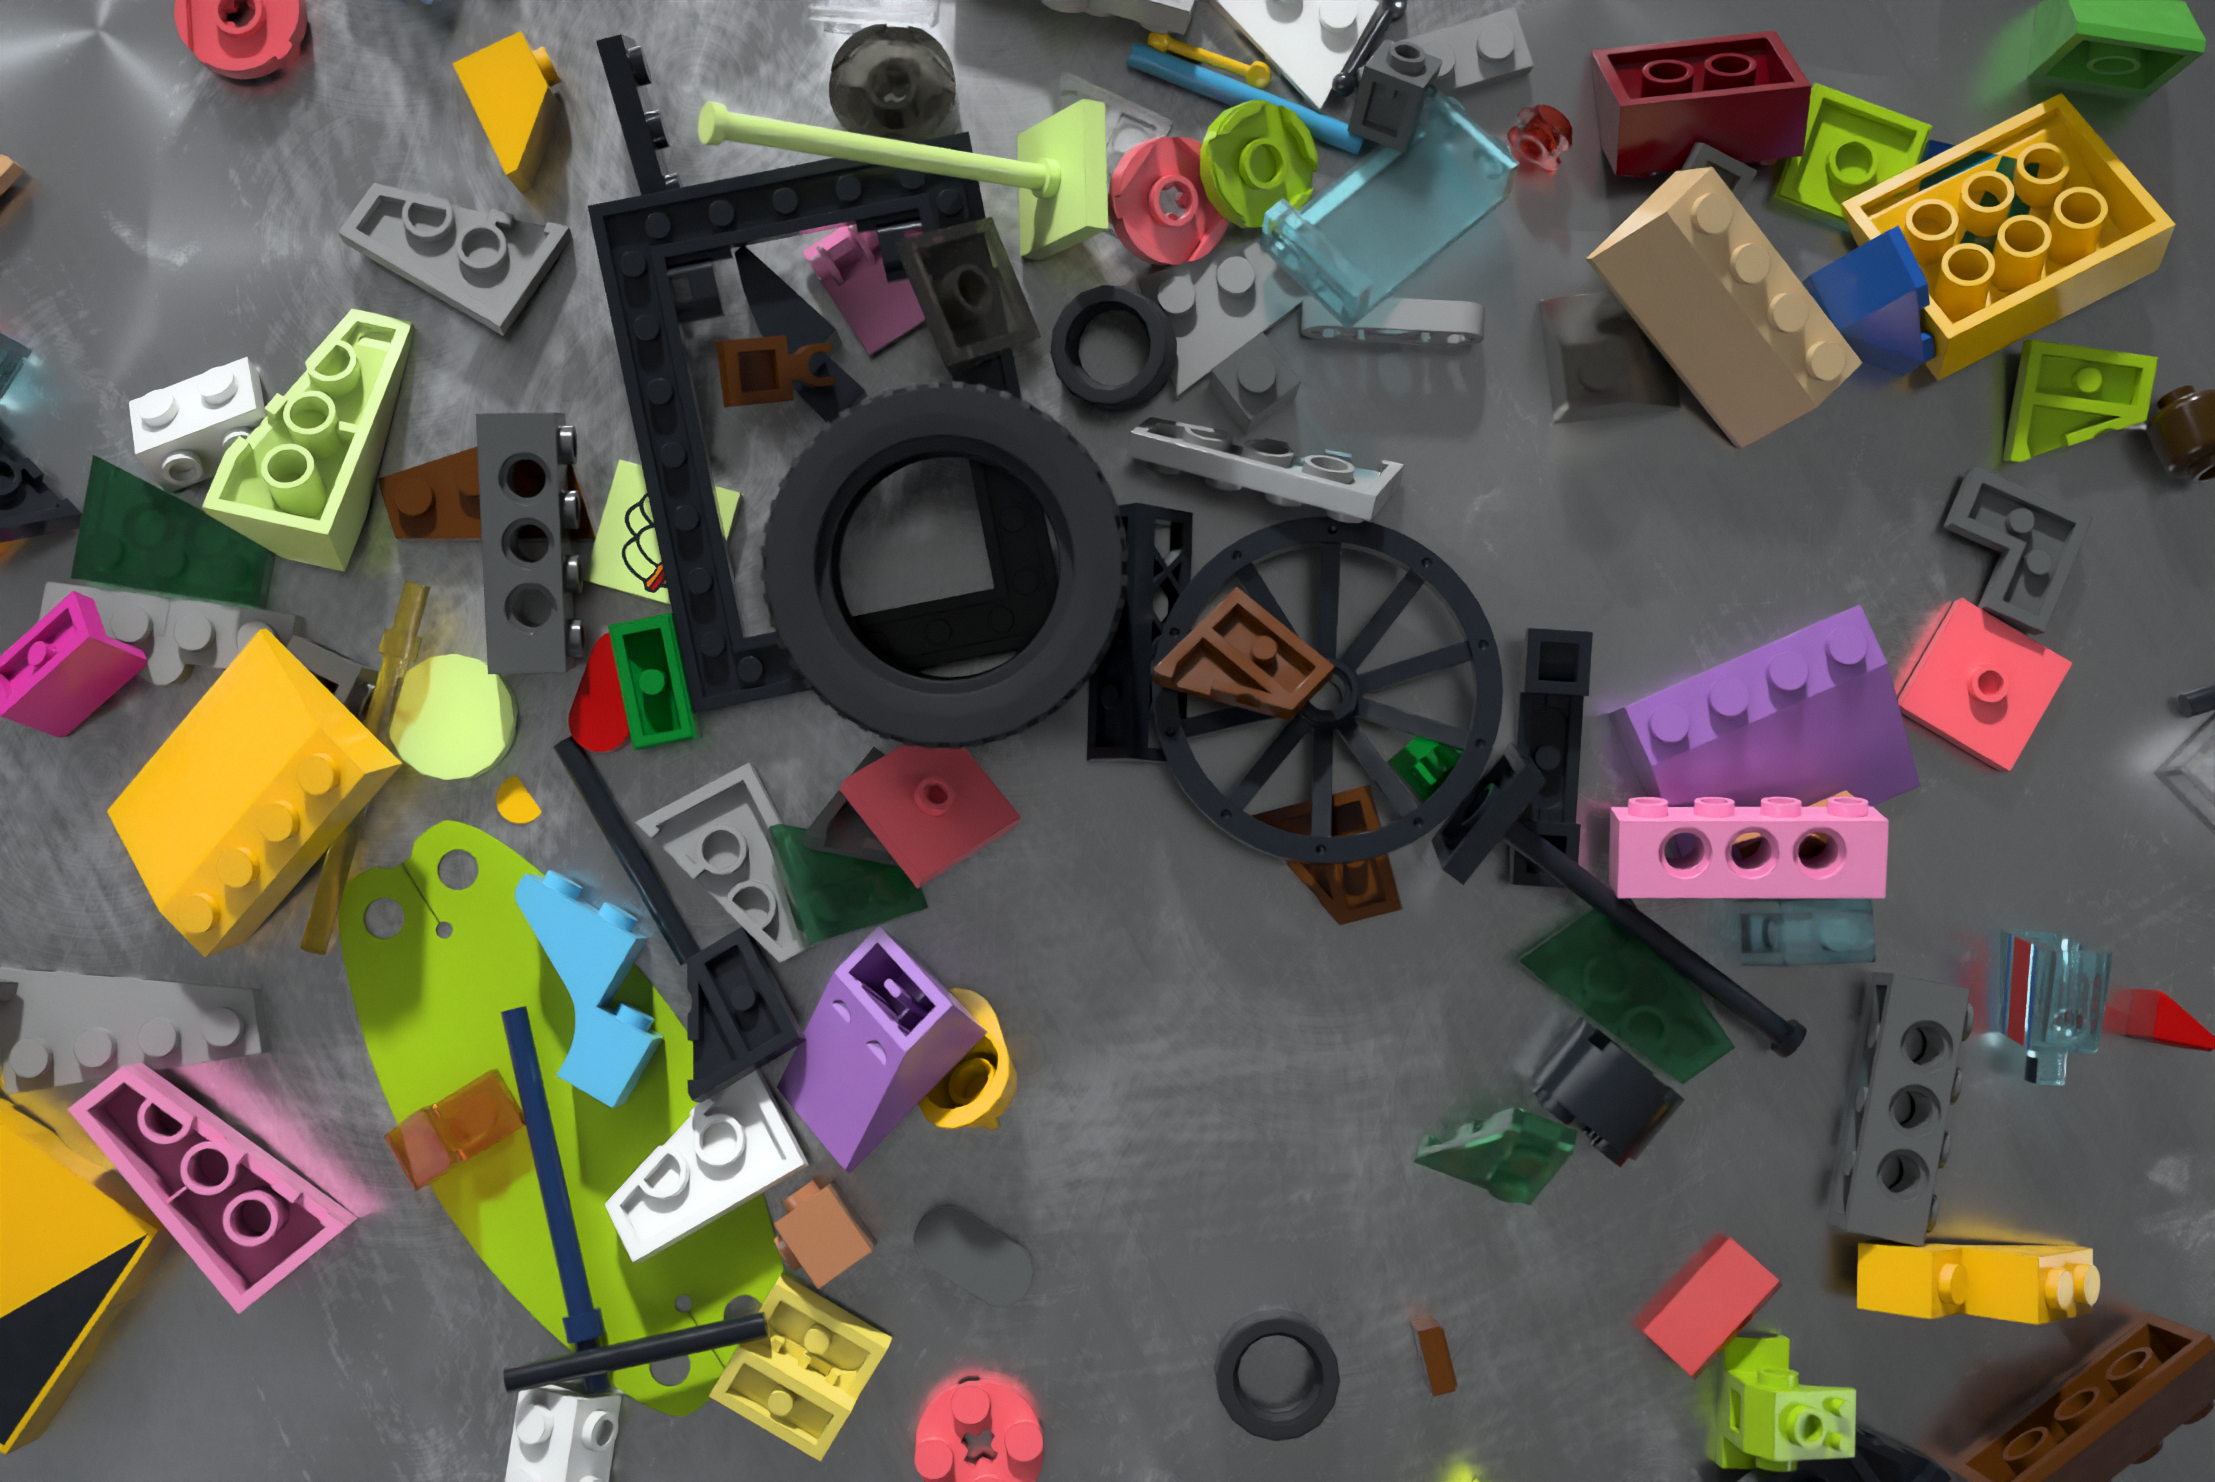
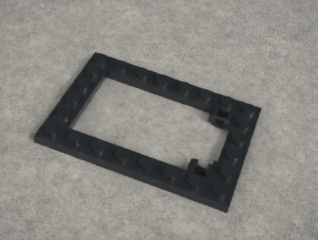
M969 131L911 142L973 153ZM829 158L588 206L693 713L812 689H809L802 682L803 678L798 671L792 669L788 662L790 661L788 656L776 641L779 639L776 632L746 637L681 324L725 316L722 297L719 294L716 283L715 262L733 258L732 248L856 224L858 233L877 230L888 284L932 275L953 382H964V384L975 386L980 384L987 386L989 389L1011 393V396L1022 400L979 181ZM923 231L927 253L908 256L904 235ZM688 277L693 299L677 302L672 280ZM969 459L994 588L852 616L861 632L871 644L888 658L908 669L913 670L1024 648L1037 635L1052 609L1058 588V578L1045 513L1037 500L1024 486L1007 473L988 464Z

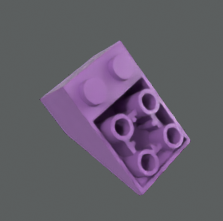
M879 925L834 971L803 1033L806 1041L796 1047L776 1088L840 1166L850 1174L976 1045L987 1031L913 951Z

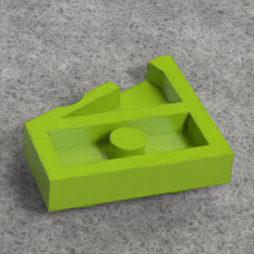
M2034 339L2024 341L2002 461L2022 462L2031 459L2032 456L2063 446H2071L2108 431L2119 430L2147 421L2158 357Z

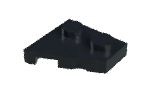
M743 927L738 928L687 959V990L692 997V1006L687 1015L688 1041L693 1042V1080H688V1094L692 1101L702 1103L805 1042L806 1038L757 942Z

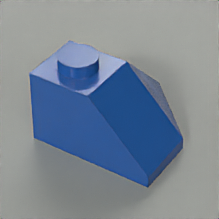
M1899 225L1816 271L1802 282L1803 286L1862 362L1905 376L1935 357L1933 335L1928 331L1921 333L1920 309L1930 305L1928 282Z

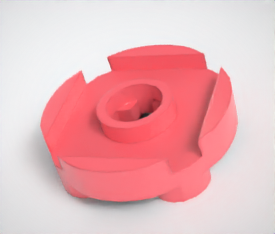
M175 0L174 5L175 24L180 38L196 55L199 61L215 73L235 79H253L268 75L276 69L288 68L300 56V43L304 38L307 27L305 0ZM247 1L248 6L255 11V15L249 21V24L238 28L234 22L227 21V16L238 11V2Z
M1158 137L1146 140L1131 148L1122 157L1114 170L1110 181V189L1107 193L1108 222L1114 226L1115 233L1125 248L1142 261L1150 264L1172 266L1203 258L1217 246L1227 229L1229 221L1220 215L1207 198L1200 177V149L1202 144L1194 139ZM1174 186L1178 191L1174 201L1180 210L1177 215L1174 213L1164 214L1160 208L1161 190H1170Z
M997 1379L966 1381L962 1384L957 1383L945 1388L927 1406L918 1425L915 1452L917 1471L921 1474L924 1482H1035L1040 1473L1044 1457V1433L1036 1409L1021 1391ZM985 1429L994 1435L991 1447L997 1454L990 1460L981 1457L976 1462L967 1457L969 1447L962 1439L968 1432L971 1435L979 1436Z

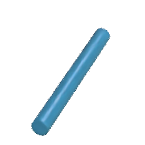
M1136 41L1130 51L1127 66L1233 107L1251 100H1266L1276 106L1283 105L1299 116L1313 138L1356 155L1360 151L1364 137L1348 132V123Z

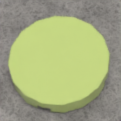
M459 654L434 656L409 669L394 688L387 711L390 739L401 758L421 774L447 781L473 779L496 767L513 746L517 732L515 727L518 709L516 697L504 676L501 674H488L487 663Z

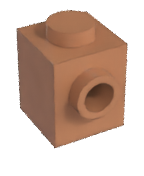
M835 1179L819 1189L814 1180H811L781 1202L787 1213L773 1224L780 1233L779 1236L774 1238V1242L784 1260L794 1271L803 1267L817 1289L872 1252L878 1243Z

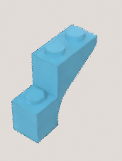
M549 870L545 877L524 874L516 887V902L567 987L575 1008L576 1022L573 1041L557 1076L611 1108L625 1104L664 1038L661 1034L650 1029L654 1019L644 1011L623 1001H620L617 1008L610 1005L648 938L633 930L638 920L624 910L608 902H604L599 910L578 898L583 888L567 877L553 870Z

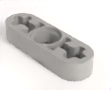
M1316 295L1307 297L1302 301L1301 333L1310 338L1325 340L1451 346L1472 345L1484 340L1485 307L1468 301Z

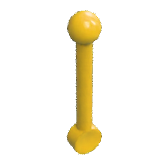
M1150 32L1147 42L1149 47L1162 52L1168 50L1245 77L1247 84L1257 89L1265 88L1271 79V68L1264 62H1254L1249 66L1173 39L1170 34Z

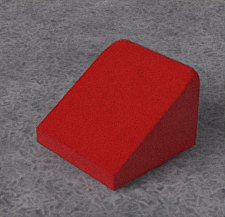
M2134 990L2126 1031L2130 1038L2188 1050L2212 1052V1049L2215 1050V1036L2167 994L2160 990Z

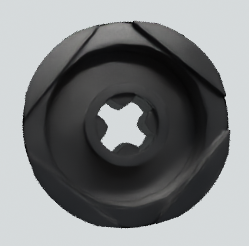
M1581 1016L1531 1076L1536 1082L1531 1092L1539 1098L1537 1101L1567 1126L1576 1117L1582 1121L1585 1127L1581 1131L1591 1139L1590 1143L1619 1167H1622L1628 1158L1636 1161L1685 1101L1669 1085L1666 1086L1653 1076L1651 1070L1599 1029H1595Z

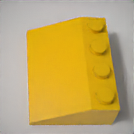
M2062 93L1841 203V208L1848 219V227L1858 247L1899 225L1928 282L1930 305L1920 309L1921 333L1928 331L1933 335L1935 357L1925 363V365L1938 381L2159 270L2176 225ZM1907 189L1905 193L1894 198L1896 194Z
M267 628L260 629L111 805L107 813L159 912L204 957H208L246 943L402 763Z

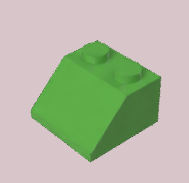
M2042 0L2036 6L2027 78L2151 96L2205 53L2206 39L2184 1Z

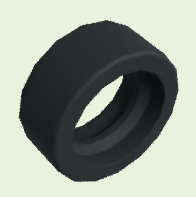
M1101 285L1081 292L1063 308L1052 330L1050 354L1058 378L1071 394L1101 408L1126 410L1147 403L1165 387L1175 368L1177 340L1171 320L1156 302L1125 286ZM1108 311H1125L1137 317L1146 328L1150 341L1149 358L1143 370L1131 381L1117 386L1103 385L1092 379L1082 367L1078 353L1080 338L1087 324L1097 315Z
M1280 1308L1255 1311L1236 1322L1220 1342L1214 1365L1219 1399L1232 1421L1249 1434L1272 1441L1300 1438L1320 1426L1335 1405L1340 1385L1337 1357L1321 1329L1302 1314ZM1280 1335L1292 1338L1306 1348L1313 1360L1315 1378L1312 1390L1303 1403L1290 1411L1273 1413L1259 1409L1247 1400L1240 1388L1238 1370L1241 1358L1250 1345L1263 1337Z

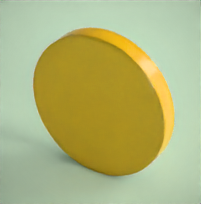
M516 775L506 779L500 785L496 794V805L498 811L506 820L516 824H525L535 820L542 813Z

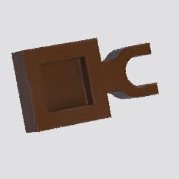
M786 335L716 342L724 408L794 401L792 381L799 382L802 386L810 388L836 385L835 376L819 378L814 376L809 369V360L813 354L832 352L831 342L802 346L794 354L788 355Z

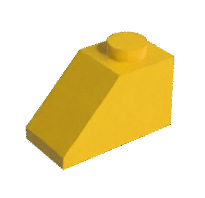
M519 31L452 64L506 176L518 191L523 193L533 187L561 111V104L552 86L562 82L546 48L543 46L534 51L522 31Z

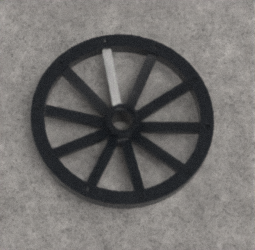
M1329 516L1307 517L1284 521L1255 531L1223 549L1206 563L1189 581L1169 613L1158 641L1153 668L1192 631L1199 616L1209 602L1235 577L1238 578L1251 599L1298 636L1254 565L1288 551L1321 547L1317 652L1335 666L1333 676L1329 681L1335 683L1341 690V704L1331 710H1321L1313 706L1309 701L1294 716L1228 798L1206 776L1196 761L1187 739L1277 717L1240 707H1231L1181 719L1178 691L1161 687L1152 680L1153 713L1157 735L1174 777L1200 812L1218 828L1237 841L1279 859L1316 865L1350 864L1390 854L1415 842L1445 820L1466 798L1489 760L1498 734L1503 700L1502 668L1492 629L1479 602L1465 582L1438 555L1416 540L1396 530L1373 522L1346 523L1332 519ZM1341 548L1369 553L1406 570V575L1342 658L1337 659ZM1424 584L1445 606L1455 621L1464 641L1357 675L1356 670ZM1469 661L1471 663L1474 703L1469 731L1363 698V694ZM1354 718L1364 719L1460 750L1462 753L1444 783L1418 807ZM1309 730L1314 731L1311 836L1292 833L1270 826L1243 811ZM1334 731L1340 734L1401 819L1365 833L1331 837Z

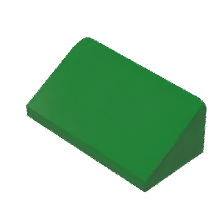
M673 613L608 625L633 750L637 751L702 738L698 712L693 713Z

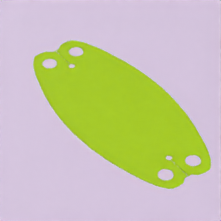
M444 820L427 829L414 841L411 857L403 861L402 864L400 863L393 869L374 866L358 874L344 885L340 897L338 916L344 966L360 1027L382 1091L409 1149L435 1196L482 1261L508 1291L573 1353L576 1352L575 1344H568L562 1317L567 1316L568 1312L501 1016L503 1011L526 1006L594 1308L601 1307L606 1329V1334L600 1336L602 1346L724 1320V1311L727 1304L733 1298L740 1295L754 1297L763 1305L781 1273L785 1274L780 1252L774 1242L776 1236L763 1193L642 1263L632 1262L605 1206V1203L659 1145L663 1146L691 1116L689 1112L698 1103L692 1101L688 1094V1080H693V1042L688 1041V1032L641 969L635 963L632 965L610 1005L617 1008L620 1001H623L644 1011L654 1019L650 1029L661 1034L664 1038L626 1103L611 1108L557 1076L569 1053L574 1037L576 1022L574 1003L567 987L515 899L516 887L524 874L545 877L544 874L518 853L484 831L458 821ZM453 850L469 852L478 864V875L475 881L469 887L462 890H453L446 887L438 875V865L441 858ZM379 898H390L396 901L404 912V923L401 930L389 938L373 936L367 930L364 923V913L367 907ZM439 922H447L452 926V934L448 938H440L437 935L436 929ZM681 1295L688 1296L692 1302L691 1308L686 1312L679 1311L675 1306L676 1299ZM739 1344L714 1349L715 1353L713 1350L688 1355L690 1360L688 1376L682 1383L675 1386L659 1384L651 1375L649 1370L650 1363L608 1372L610 1382L625 1394L650 1409L670 1416L685 1417L700 1409L711 1399L709 1394Z

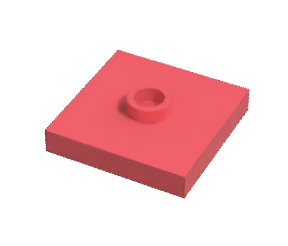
M1964 598L1954 601L1897 700L1900 711L1905 716L2001 773L2010 772L2073 663Z
M903 744L845 778L839 789L917 889L1014 829L1021 819L1020 815L965 747L960 749H926L923 746Z

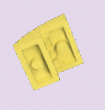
M781 1273L758 1313L764 1312L766 1315L769 1338L739 1344L709 1397L821 1462L852 1412L857 1398L887 1352L892 1337Z

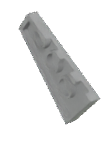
M1149 417L1130 432L1126 455L1146 461L1145 466L1157 473L1175 475L1185 471L1204 476L1205 483L1217 489L1235 491L1245 487L1264 492L1265 498L1274 504L1297 507L1301 506L1302 503L1324 508L1326 509L1327 516L1346 523H1360L1364 519L1371 521L1400 487L1404 464L1382 460L1380 472L1357 468L1351 464L1352 454L1326 450L1325 455H1310L1305 458L1293 456L1294 451L1289 447V442L1264 438V440H1247L1244 442V446L1233 445L1234 435L1229 431Z
M0 967L1 979L19 982L17 992L11 1001H0V1051L6 1095L107 1079L122 1066L140 1062L156 1071L270 1052L261 989Z

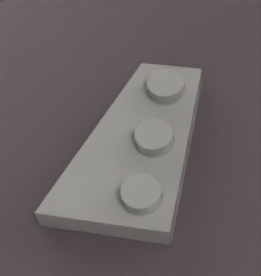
M377 183L371 185L338 231L340 238L346 245L502 336L506 334L572 238L569 226L547 222L546 226L520 221L516 220L511 213L490 209L489 213L462 208L451 205L448 199Z
M751 763L739 767L635 822L650 838L654 839L669 853L692 879L700 883L725 908L724 910L779 963H784L840 933Z

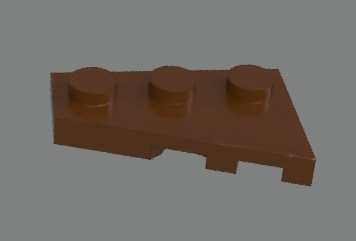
M477 446L377 479L395 538L401 542H479V540H482ZM530 459L526 460L516 471V484L525 495L534 497L543 490L546 476L543 468L537 462ZM567 465L568 490H577L580 500L579 529H570V539L577 542H595L598 532L577 466ZM532 524L523 528L518 539L519 542H544V540H548L545 532Z

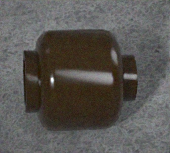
M2192 385L2177 388L2163 396L2156 403L2159 411L2148 422L2145 432L2146 437L2165 471L2170 476L2177 479L2190 478L2193 484L2204 483L2215 479V389L2195 391Z

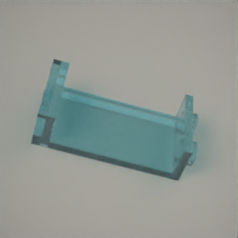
M1431 84L1428 88L1413 143L1405 153L1380 144L1298 211L1284 198L1281 199L1264 214L1260 248L1349 330L1508 199L1520 162L1513 157L1511 150L1501 139L1490 136L1468 116L1465 108L1459 101L1453 97L1445 96Z

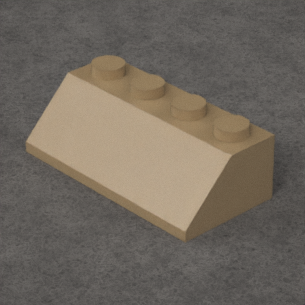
M1713 167L1676 171L1586 258L1588 263L1736 448H1743L1819 407L1863 363Z

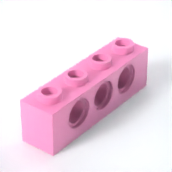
M1722 797L1697 798L1694 800V807H1668V801L1661 798H1631L1628 800V807H1610L1609 884L1617 898H1886L1889 820L1874 807H1868V800L1856 797L1829 798L1827 800V807H1801V800L1789 797L1761 799V807H1735L1734 800ZM1684 832L1695 835L1694 848L1685 857L1672 859L1664 855L1665 846L1674 835ZM1750 832L1761 835V844L1755 854L1744 859L1732 857L1731 849L1739 836ZM1817 832L1826 833L1827 843L1819 855L1809 859L1799 857V846L1805 837Z

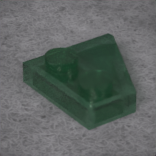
M776 824L770 826L765 831L803 949L921 913L928 908L922 888L917 889L899 866L808 849L801 844L807 830L805 828Z
M1514 1107L1495 1113L1487 1120H1472L1457 1125L1453 1140L1441 1142L1431 1134L1422 1136L1418 1143L1414 1163L1484 1188L1498 1200L1508 1203L1521 1202L1530 1206L1573 1154L1578 1130Z

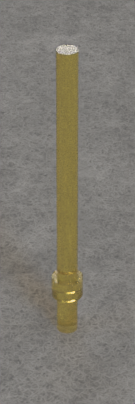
M408 580L404 582L392 628L385 627L378 653L384 656L364 722V726L384 746L387 742L409 662L416 663L423 638L417 636L431 588ZM369 802L328 848L300 949L319 955L326 954Z

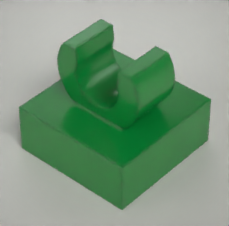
M1416 736L1387 760L1386 763L1422 804L1444 783L1462 751Z

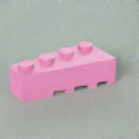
M142 1062L122 1066L68 1108V1111L238 1315L358 1219Z

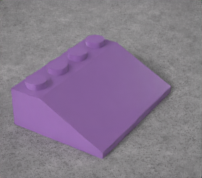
M1860 604L1609 713L1646 797L1665 799L1668 801V807H1694V800L1702 797L1732 799L1735 801V807H1761V799L1789 797L1801 800V807H1808L1845 790L1856 798L1868 800V807H1873L1920 786L1888 663ZM1679 833L1668 840L1667 844L1674 859L1685 857L1692 851L1695 845L1694 834Z

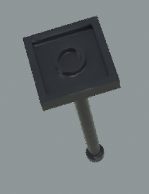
M1510 742L1431 840L1442 870L1464 885L1495 845L1504 840L1770 1040V1049L1781 1058H1786L1794 1053L1806 1036L1807 1029L1795 1019L1789 1021L1783 1019L1627 900L1617 898L1611 888L1519 820L1520 814L1547 781L1532 758Z

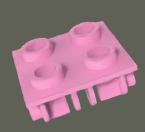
M856 224L840 227L802 251L869 357L939 313L932 275L888 284L877 230L858 233ZM923 231L904 235L908 256L927 253Z

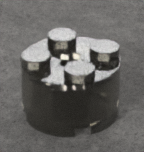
M887 23L874 24L850 36L835 54L829 80V98L839 131L910 143L955 134L960 122V103L953 65L945 49L929 33L908 25V28L887 27ZM890 93H892L898 99L905 96V98L899 102H895L893 100L885 102L884 97Z

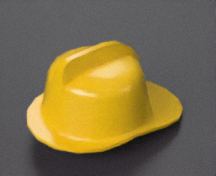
M953 988L949 991L983 1026L987 1033L919 1102V1106L925 1119L938 1128L956 1130L962 1127L978 1128L982 1126L988 1130H996L1001 1127L999 1117L1011 1105L1015 1096L1017 1072L1009 1058L997 1015L989 1001L973 990Z

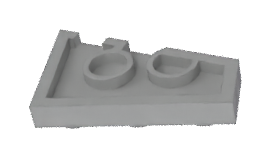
M1316 225L1282 253L1270 243L1288 228L1208 254L1195 261L1184 262L1136 279L1138 293L1156 302L1172 323L1177 340L1175 368L1169 377V381L1176 401L1191 391L1195 384L1209 375L1214 367L1258 334L1274 328L1301 308L1303 299L1318 295L1333 283L1334 274Z

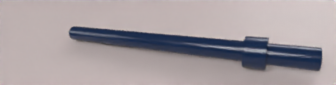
M527 1007L503 1011L501 1016L568 1312L567 1316L562 1317L567 1343H574L576 1352L602 1347L600 1336L606 1334L601 1307L594 1308ZM609 1373L582 1378L585 1393H593L611 1387Z

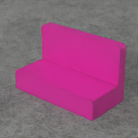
M73 590L0 656V717L59 738L66 737L148 664L145 653L138 648L108 637L94 599Z

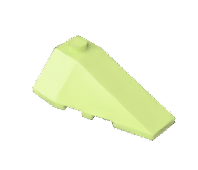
M351 309L305 361L307 370L284 396L277 393L264 408L267 416L246 439L239 436L224 453L202 505L204 512L284 559L345 572L367 516L415 330L413 322Z

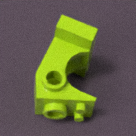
M1738 1333L1718 1355L1716 1463L1721 1468L1753 1470L1755 1467L1771 1471L1787 1472L1797 1470V1460L1855 1457L1856 1389L1799 1385V1373L1789 1370V1338L1784 1335Z

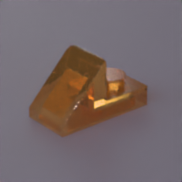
M496 1068L486 1072L436 1104L420 1108L383 1137L415 1192L526 1126L523 1111Z

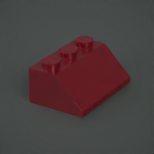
M1776 31L1591 50V69L1601 147L1616 176L1625 175L1631 178H1647L1659 171L1681 169L1695 142L1705 143L1741 163L1750 162L1757 165L1774 164L1781 158L1804 155L1812 86Z

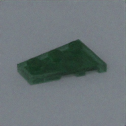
M93 455L71 579L92 584L267 609L276 558L275 553L212 518L203 510Z
M1624 898L1625 900H1627L1629 903H1631L1633 906L1636 907V905H1635L1634 902L1631 900V898ZM1590 907L1515 960V962L1677 1083L1685 1084L1736 1048L1686 977L1593 907Z

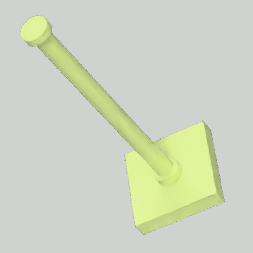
M1081 99L1018 134V161L727 112L723 104L706 102L700 112L698 134L703 144L719 146L723 140L1018 187L1021 258L1043 260L1108 230L1105 102Z

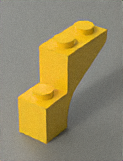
M1887 1239L1858 1242V1309L1925 1319L1966 1314L2040 1325L2092 1314V1305L2097 1301L2100 1291L2099 1271L2093 1265V1248L2063 1245H1951L1925 1242L1924 1246L1920 1247Z

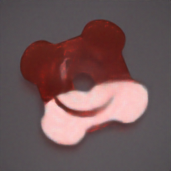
M1541 104L1522 108L1518 113L1520 121L1518 126H1512L1507 132L1509 142L1529 162L1539 164L1546 170H1556L1561 164L1559 155L1561 152H1567L1573 144V130L1569 120L1559 110L1549 105Z

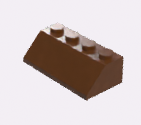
M2151 1314L1952 1467L1951 1470L1960 1482H2112L2111 1479L2129 1465L2140 1464L2154 1457L2163 1447L2162 1440L2182 1424L2195 1423L2212 1411L2215 1405L2213 1401L2215 1399V1341L2209 1334Z

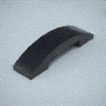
M1526 628L1518 684L1513 744L1532 758L1547 782L1520 814L1519 820L1578 864L1581 824L1576 823L1583 703L1584 696H1589L1593 632ZM1510 846V883L1512 885L1566 888Z

